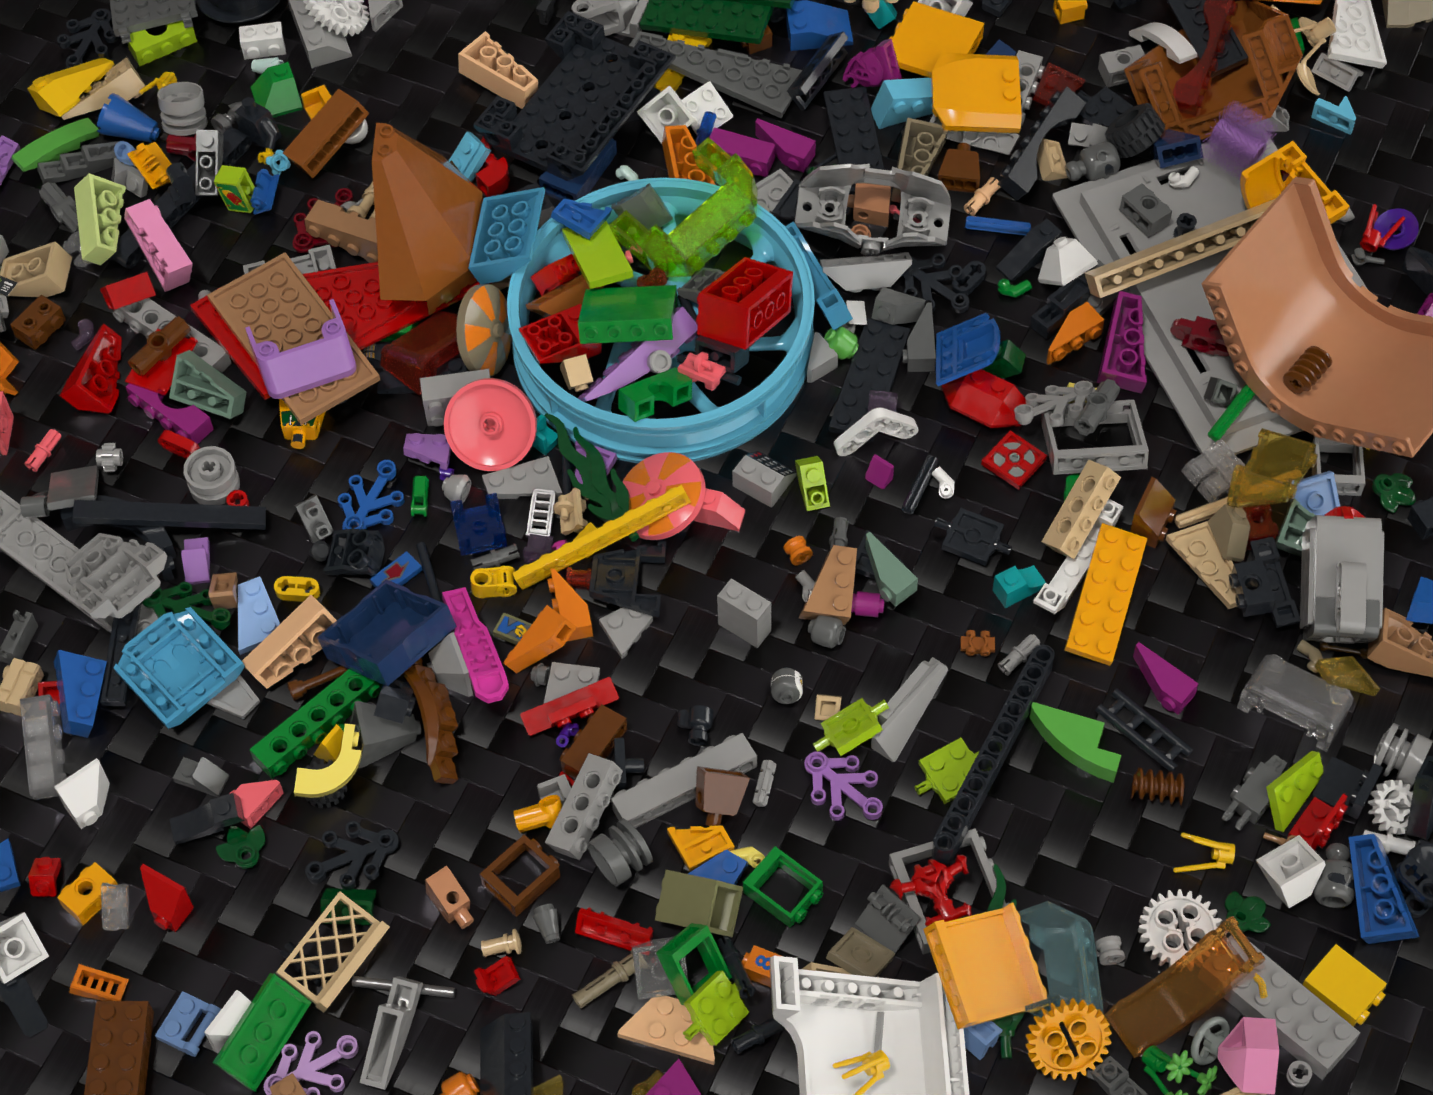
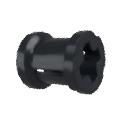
M1189 213L1179 215L1176 221L1177 227L1173 232L1174 238L1193 231L1197 224V219L1194 215Z

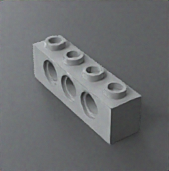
M1018 50L1016 56L1019 60L1021 126H1023L1026 117L1025 109H1030L1032 103L1031 95L1037 92L1039 84L1037 80L1038 78L1042 79L1045 66H1042V56Z
M589 753L545 843L555 852L580 860L583 853L587 850V843L594 830L599 825L604 809L609 805L610 797L616 785L621 780L623 770L613 761Z

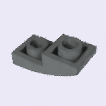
M1111 1056L1099 1064L1095 1070L1091 1071V1075L1108 1095H1148L1129 1078V1072Z

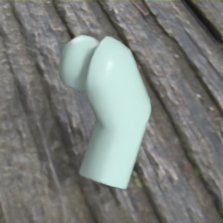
M621 165L616 170V176L621 180L624 178L628 181L639 180L638 174L627 165Z

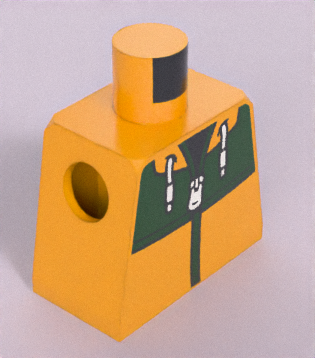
M279 399L283 435L285 439L291 440V446L296 449H302L305 447V440L317 439L325 412L301 425L284 401Z

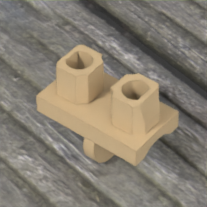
M574 488L570 493L559 496V502L553 505L554 513L560 515L561 533L564 535H568L573 531L579 534L588 524V521L583 519L582 512L586 509V501L581 499L580 490Z

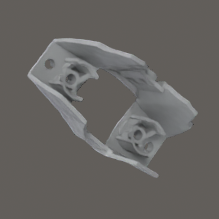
M842 164L820 166L808 174L799 184L795 215L796 226L800 229L839 239L857 249L861 248V254L879 255V252L898 247L947 245L951 199L942 181L892 167L891 171L869 168L870 164ZM867 183L890 186L901 190L897 237L888 240L889 238L857 236L845 225L848 197L852 184ZM808 204L812 209L804 211L803 206ZM831 207L833 212H827L825 208ZM913 218H918L921 222L915 223ZM939 220L942 222V226L936 227L934 222Z

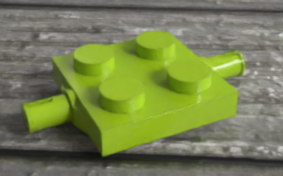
M861 698L820 723L824 729L825 736L812 744L817 752L831 745L842 756L883 730L878 722L877 715L889 709V706L883 699V701L871 707Z
M959 738L920 759L918 764L925 773L926 780L915 785V791L918 795H921L932 789L940 796L944 804L955 799L979 751L974 754L969 750L963 739Z
M716 971L683 1003L690 1013L692 1024L683 1032V1035H686L685 1038L691 1041L700 1032L704 1035L709 1045H717L749 1013L740 998L735 983L731 984L724 971Z

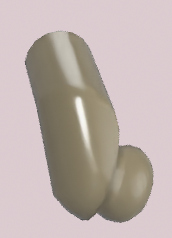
M1302 640L1296 650L1310 659L1307 668L1317 673L1324 666L1322 654L1316 647Z

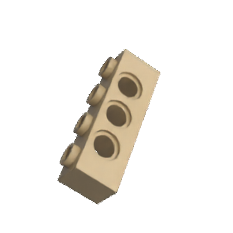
M1088 460L1041 542L1055 552L1075 559L1121 477L1107 466Z

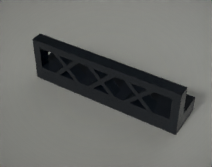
M845 32L829 35L788 88V94L800 110L807 108L848 54L843 47L848 39ZM801 95H805L804 101L801 99Z

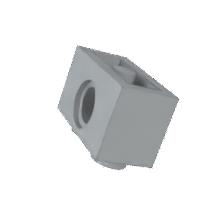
M1141 45L1100 55L1098 70L1107 87L1129 82L1124 69L1145 55Z

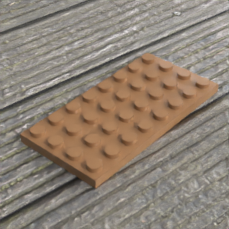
M286 253L277 256L207 295L210 303L256 365L257 363L252 353L245 327L250 326L256 344L271 341L277 345L279 352H283L324 338L322 326L326 321L333 319L331 311ZM348 334L347 336L356 361V371L352 375L282 398L301 425L380 381L377 371Z

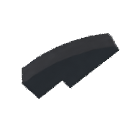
M1080 275L1047 298V304L1031 316V328L1046 340L1056 333L1063 325L1069 312L1084 304L1091 295L1087 279Z

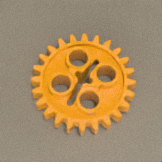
M1072 998L1069 1005H1066L1064 999H1061L1059 1007H1056L1052 1002L1049 1012L1044 1008L1041 1009L1044 1015L1042 1018L1034 1016L1037 1025L1028 1026L1031 1031L1030 1034L1025 1036L1029 1042L1025 1044L1029 1052L1028 1056L1037 1070L1041 1069L1043 1075L1050 1073L1053 1079L1058 1074H1060L1063 1080H1066L1068 1074H1071L1073 1079H1076L1077 1072H1081L1085 1076L1086 1068L1089 1067L1095 1070L1096 1068L1093 1063L1095 1061L1103 1062L1100 1054H1108L1105 1045L1111 1044L1108 1036L1112 1032L1108 1027L1107 1019L1100 1009H1096L1093 1003L1087 1005L1083 999L1077 1004L1075 999ZM1060 1022L1064 1023L1069 1037L1078 1053L1076 1057H1074L1059 1026Z

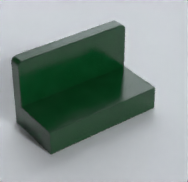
M327 888L321 898V914L340 891L374 917L373 902L376 897V890ZM339 900L334 906L335 917L349 916L348 906ZM331 911L326 918H331ZM364 918L354 919L356 925H372ZM350 920L336 921V924H350Z

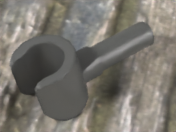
M1356 248L1354 250L1355 254L1351 255L1354 264L1358 266L1366 262L1383 265L1385 261L1384 259L1366 256L1363 248Z

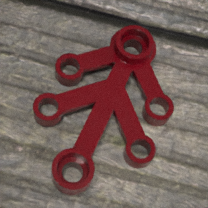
M347 188L339 189L335 193L336 202L334 205L341 206L345 202L354 201L351 190ZM312 198L307 202L309 211L313 208L311 206L315 205L319 199ZM297 213L294 216V223L298 234L293 239V248L299 253H307L314 246L329 244L326 240L320 237H313L306 232L305 218L307 216L304 213Z

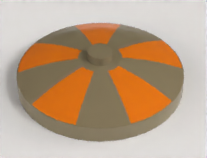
M480 284L473 286L467 291L459 307L456 327L457 343L461 358L469 371L489 369L490 376H493L503 368L510 353L512 336L507 315V301L502 292L493 285Z

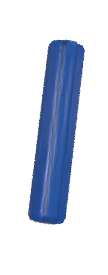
M967 216L965 227L974 230L1026 235L1031 229V224L1028 222Z

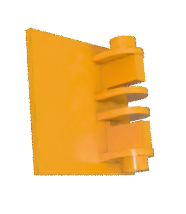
M156 142L148 145L141 143L136 147V150L127 153L152 189L170 182L166 170L171 165V162Z

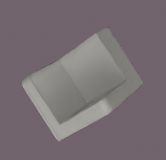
M565 774L537 785L540 800L549 795H558L562 805L571 790Z

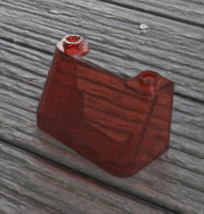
M447 311L436 312L391 344L385 345L381 351L380 366L418 395L422 394L420 378L436 376L438 367L460 353L456 332L458 314Z

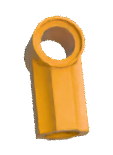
M549 795L541 799L538 804L515 810L514 818L520 833L545 825L548 828H552L563 806L558 795Z

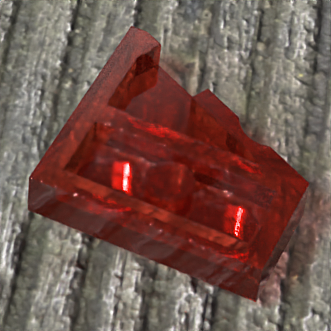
M1048 62L1033 100L1045 106L1051 103L1049 98L1056 90L1060 92L1067 86L1075 92L1082 87L1086 79Z

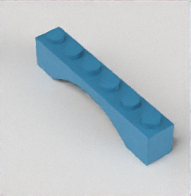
M792 222L785 226L804 253L813 280L814 299L832 329L835 330L851 321L853 318L844 300L823 272L822 267L796 224Z

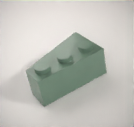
M191 350L177 355L170 399L191 406L195 405L197 408L229 419L243 413L247 393L244 389Z
M1295 498L1289 505L1275 543L1278 549L1302 558V534L1306 530L1307 522L1315 514L1310 513Z

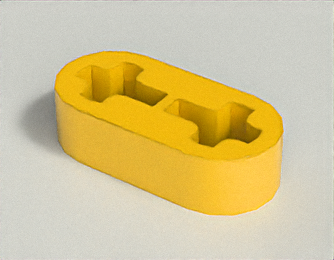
M282 576L274 583L275 593L281 600L304 602L310 595L315 599L320 595L319 584L313 578ZM285 585H289V588H287L286 591H282ZM308 587L313 588L309 593L305 592V590H308Z

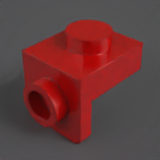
M35 858L28 875L32 896H56V879L62 867L60 858Z
M507 956L487 969L477 968L474 970L477 977L476 984L482 992L495 996L521 980L511 958Z

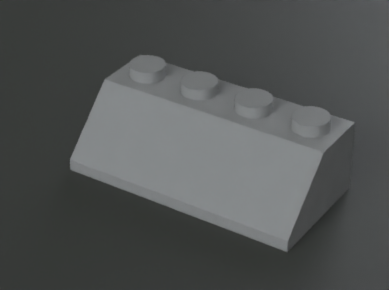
M288 0L291 14L311 68L352 57L342 32L336 35L335 30L332 29L329 32L327 26L321 27L320 21L314 22L315 16L308 15L310 10L305 9L306 4L303 0Z

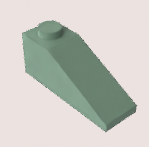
M868 532L866 534L865 547L880 595L885 601H890L896 607L917 591L918 578L871 532Z

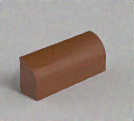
M338 89L286 148L283 154L299 169L314 178L369 115V112L356 99Z

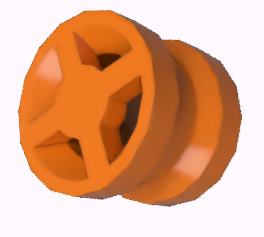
M803 536L791 538L785 543L783 548L790 555V561L793 565H801L807 562L813 555L811 548L806 546V540Z

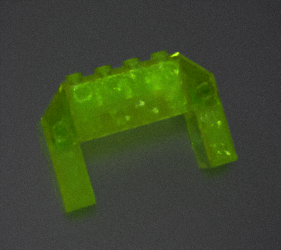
M709 137L697 146L692 153L696 165L719 184L721 188L667 235L656 224L648 230L627 210L609 224L616 240L630 250L635 257L659 278L692 276L695 272L700 271L709 259L717 256L728 242H732L738 233L745 227H749L757 217L758 189L753 173L736 153L730 156Z

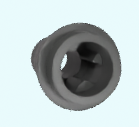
M553 904L536 907L533 910V919L545 943L551 944L559 941L557 909H554Z

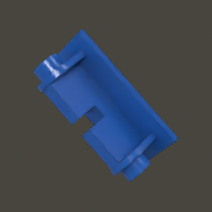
M261 169L257 172L255 183L257 187H254L250 200L252 207L255 208L254 215L272 209L279 174L271 176L266 169Z

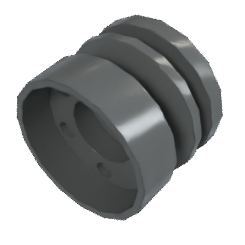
M624 818L617 822V827L613 825L608 828L611 840L601 833L587 843V848L595 864L606 879L616 887L631 877L629 866L638 872L643 869L642 864L647 866L653 862V857L644 838Z

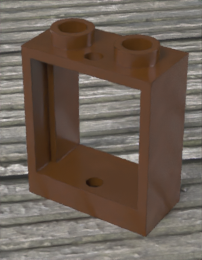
M525 834L480 873L482 885L516 917L561 877L559 862L552 855L547 856L542 851L541 845L535 839L530 840ZM527 850L547 870L517 896L497 875Z

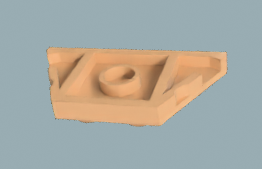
M656 993L618 1031V1037L711 1065L715 1063L713 1045H709L703 1034L698 1032L691 1041L685 1038L686 1035H683V1032L692 1024V1020L685 1005H681L676 998Z

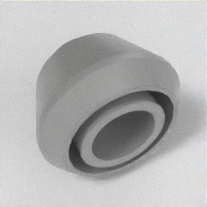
M451 475L450 478L446 477L442 485L444 496L454 505L462 504L469 494L471 480L468 475Z

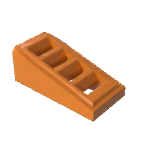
M79 964L69 993L101 1001H121L129 979ZM84 977L88 978L86 986L81 985ZM94 979L99 980L95 989L91 988ZM104 981L109 982L105 992L100 991ZM119 984L116 994H110L113 985Z

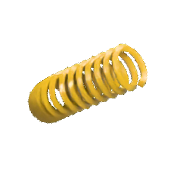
M1255 973L1253 980L1258 984L1260 998H1266L1268 996L1266 984L1263 978Z

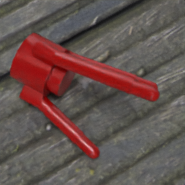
M1373 204L1363 238L1360 242L1361 248L1368 252H1376L1378 247L1383 248L1386 241L1405 220V217L1402 216L1386 235L1381 238V233L1373 229L1379 214L1376 211L1377 205Z

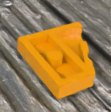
M722 825L709 826L707 828L690 826L691 829L676 830L675 827L667 828L669 837L690 872L724 850H734V844Z

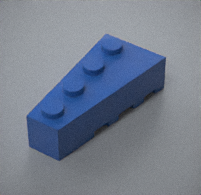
M1375 834L1349 837L1361 938L1368 944L1419 937L1381 840Z

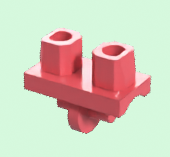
M700 352L698 356L689 353L685 361L677 367L679 373L692 379V383L697 382V380L704 383L705 388L711 391L715 390L720 384V378L726 372V367L709 361L708 354L705 352Z

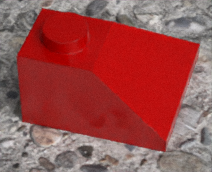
M142 864L140 870L150 911L155 919L154 923L164 930L169 928L176 932L194 908L183 886Z

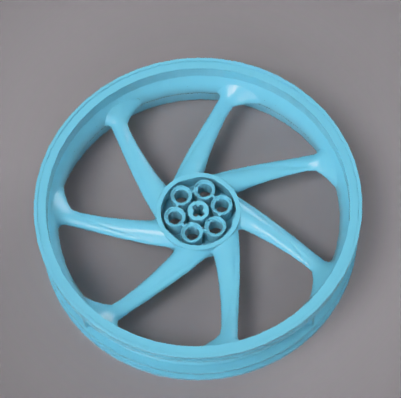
M646 178L607 186L575 201L578 203L592 204L591 208L605 210V206L611 208L612 204L616 203L617 205L618 201L633 195L634 192H638L640 188L646 187L650 183L673 217L671 221L662 226L668 260V280H654L633 271V278L615 282L621 287L677 285L678 289L692 278L677 226L693 227L721 234L753 250V256L750 259L763 263L768 262L770 265L793 271L792 298L795 310L794 321L781 336L761 337L749 347V351H786L787 355L775 371L759 386L722 407H717L696 383L693 382L692 399L689 401L701 413L692 416L668 419L644 418L634 422L628 416L611 412L612 402L617 390L598 397L595 407L579 400L557 385L541 369L538 360L519 332V328L529 325L530 310L526 308V304L532 302L538 292L530 277L547 265L572 254L562 233V229L566 228V226L550 218L537 231L531 261L512 273L509 284L507 315L512 336L514 363L520 384L540 415L548 413L559 418L564 423L571 441L576 442L573 428L577 427L580 435L594 446L616 453L617 460L639 463L658 453L674 452L685 455L692 461H699L735 449L762 433L785 412L797 396L807 376L814 338L813 315L815 299L813 280L804 253L786 227L770 212L745 196L724 187L681 178ZM612 209L611 215L606 220L608 225L627 230L621 219ZM689 300L696 315H698V304ZM696 335L688 344L684 342L679 347L680 352L678 354L684 351L695 352V339L698 336ZM614 342L606 369L614 363L620 362L618 357L623 352L632 348L630 345L632 342ZM677 355L671 358L672 364L670 369L678 367L680 363L677 362ZM546 418V421L556 429L555 425Z

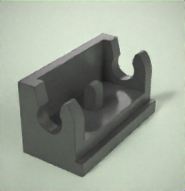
M18 610L14 611V622L0 647L1 662L11 664L14 658L22 660L38 628V624L30 612H26L23 617L19 614Z

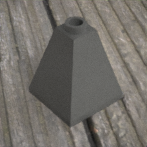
M361 701L354 702L350 724L355 725V732H359L358 747H355V750L362 751V756L358 767H365L416 741L417 735L421 734V724L419 720H415L414 714H411L410 717L405 716L403 724L374 716L376 709L374 704Z

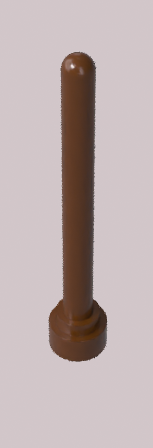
M340 666L306 681H297L295 679L288 682L287 686L293 700L303 698V694H306L309 689L339 678L348 668Z

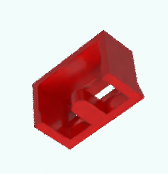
M570 254L547 265L530 278L541 296L578 277L580 269L573 255Z

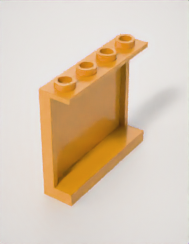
M913 1L910 8H906L902 22H898L894 36H890L889 39H892L900 69L931 78L932 70L942 53L975 54L983 39L984 23Z
M1010 903L1001 909L944 922V920L936 921L923 929L958 1030L1034 1010L1049 1002L1046 988L1042 984L1038 973V965L1033 959L1029 948V940L1024 934L1020 915L1016 911L1014 903Z

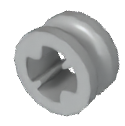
M1304 1061L1293 1062L1287 1070V1080L1295 1087L1302 1088L1306 1086L1312 1077L1310 1065ZM1297 1069L1303 1070L1302 1074H1306L1303 1075L1302 1079L1296 1078L1297 1074L1293 1075Z

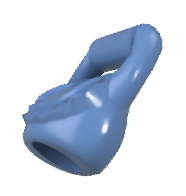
M120 141L116 143L114 147L116 158L124 164L135 167L127 153L136 149L128 142Z

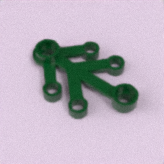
M182 582L178 586L165 590L157 588L151 596L142 601L145 607L154 610L157 618L166 614L164 607L172 609L174 614L186 611L185 608L191 607L202 620L211 622L214 628L218 630H223L230 624L231 614L225 608H217L210 612L192 606L199 603L208 606L212 603L210 598H204L209 596V589L192 595V585L188 582ZM179 595L182 598L179 600L170 599L171 597Z

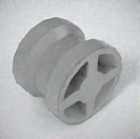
M1107 936L1096 941V949L1100 951V964L1114 965L1125 959V954L1120 949L1122 942L1119 936Z

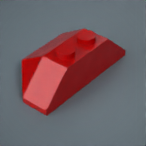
M980 369L941 385L950 409L990 428L1022 426L1015 419L1014 409L1019 405L1026 404V401L1014 384Z

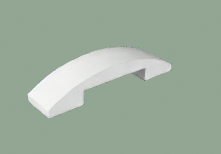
M1153 22L1129 31V35L1140 42L1150 39L1166 48L1167 57L1179 64L1197 57V52L1186 38L1168 25Z

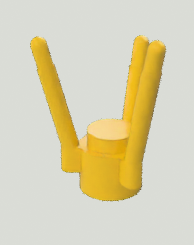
M164 72L160 78H155L151 83L139 90V94H143L154 86H157L160 90L169 84L177 83V78L173 72Z
M1181 833L1183 838L1212 847L1211 858L1216 859V862L1176 867L1173 869L1175 873L1211 868L1225 869L1226 864H1233L1235 844L1216 842L1195 835Z
M882 1050L874 1053L869 1051L861 1056L846 1059L832 1065L833 1068H839L862 1062L861 1066L842 1074V1079H847L862 1071H865L868 1076L873 1075L853 1095L864 1094L876 1081L884 1078L883 1072L890 1068V1062Z

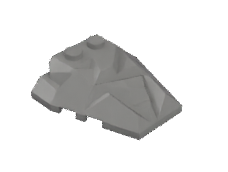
M99 533L63 563L69 581L73 585L72 590L78 599L77 604L81 610L91 618H106L107 616L123 618L159 588L160 580L157 575L164 570L167 559L166 553L153 543L147 542L146 546L139 545L137 540L131 539L130 543L123 542L121 537Z

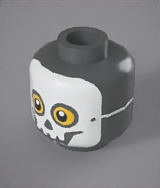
M782 668L772 675L771 694L777 702L792 704L801 698L803 681L798 671L791 668Z

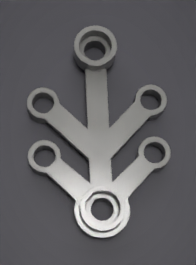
M1079 381L1074 385V388L1058 387L1055 385L1047 386L1045 388V395L1029 393L1025 396L1026 404L1019 405L1014 409L1015 419L1019 424L1027 425L1032 422L1034 416L1055 408L1054 412L1049 415L1050 425L1054 427L1064 424L1063 414L1067 404L1075 400L1074 405L1069 407L1071 418L1077 419L1083 410V405L1087 401L1088 395L1095 392V388L1089 381Z

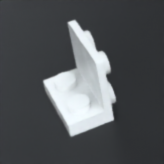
M710 81L682 99L683 103L697 119L690 126L699 139L711 133L714 127L718 128L733 118V114Z

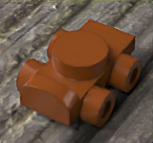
M967 630L966 636H961L960 651H966L968 656L975 654L989 656L990 652H995V637H990L989 631H981L980 637H975L976 632L974 630Z

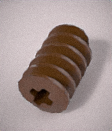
M1317 346L1307 348L1299 359L1295 361L1294 365L1289 368V371L1284 374V384L1295 394L1310 391L1312 386L1317 383V380L1322 377V374L1327 371V368L1332 365V358L1326 351Z
M1139 767L1133 775L1131 798L1138 792L1140 799L1143 800L1145 794L1148 793L1150 801H1153L1155 796L1158 795L1160 802L1163 803L1165 797L1168 796L1170 804H1173L1177 797L1181 805L1185 784L1183 774L1178 773L1174 780L1172 772H1168L1164 778L1163 772L1159 770L1154 777L1152 769H1148L1144 775L1143 769Z

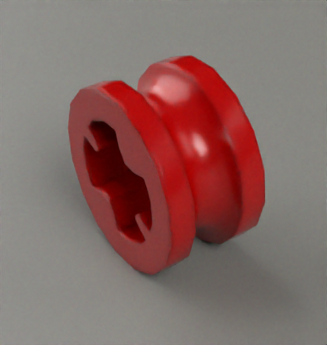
M241 490L230 492L226 498L228 505L249 506L247 495ZM240 499V504L236 505L235 500Z

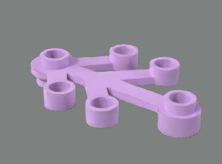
M309 1032L305 1037L306 1044L298 1067L291 1073L295 1075L298 1081L305 1080L329 1086L333 1092L342 1091L345 1087V1082L341 1075H328L317 1071L342 1057L346 1059L353 1058L359 1050L357 1040L351 1035L342 1036L337 1041V1048L311 1061L315 1049L321 1046L322 1039L318 1032ZM312 1037L318 1038L317 1042L313 1044L309 1043V1040ZM287 1044L283 1047L281 1051L282 1058L277 1072L265 1080L264 1091L266 1095H272L270 1086L291 1074H288L290 1064L298 1058L299 1054L295 1045ZM346 1046L353 1047L350 1052H345L344 1049ZM288 1050H294L292 1056L285 1055ZM335 1080H340L341 1084L339 1086H332ZM316 1087L303 1088L307 1095L311 1093L321 1095Z

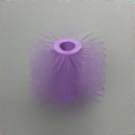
M1236 107L1234 112L1232 110L1230 114L1228 112L1227 114L1225 113V118L1222 115L1221 120L1219 115V122L1216 123L1209 139L1211 141L1208 143L1210 145L1209 151L1211 148L1213 149L1214 156L1217 158L1216 162H1218L1220 155L1221 159L1223 156L1225 159L1227 158V162L1233 165L1235 162L1240 169H1247L1261 159L1266 146H1268L1266 145L1268 143L1267 139L1273 134H1270V132L1266 133L1263 128L1264 125L1261 124L1259 127L1258 124H1255L1256 116H1254L1253 120L1250 118L1252 114L1243 115L1242 112L1244 110L1240 111L1237 109L1239 107Z

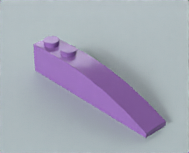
M683 306L675 308L672 323L673 340L632 342L630 344L632 348L623 352L618 357L620 362L609 366L603 372L605 377L603 379H596L578 399L583 402L595 399L630 384L650 372L647 366V358L653 351L664 350L671 358L676 356L680 352L679 347L684 342L688 344L696 337L697 324Z

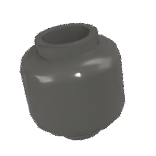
M819 615L816 619H812L808 626V633H811L812 642L828 648H834L837 644L840 645L846 632L841 619L831 616Z

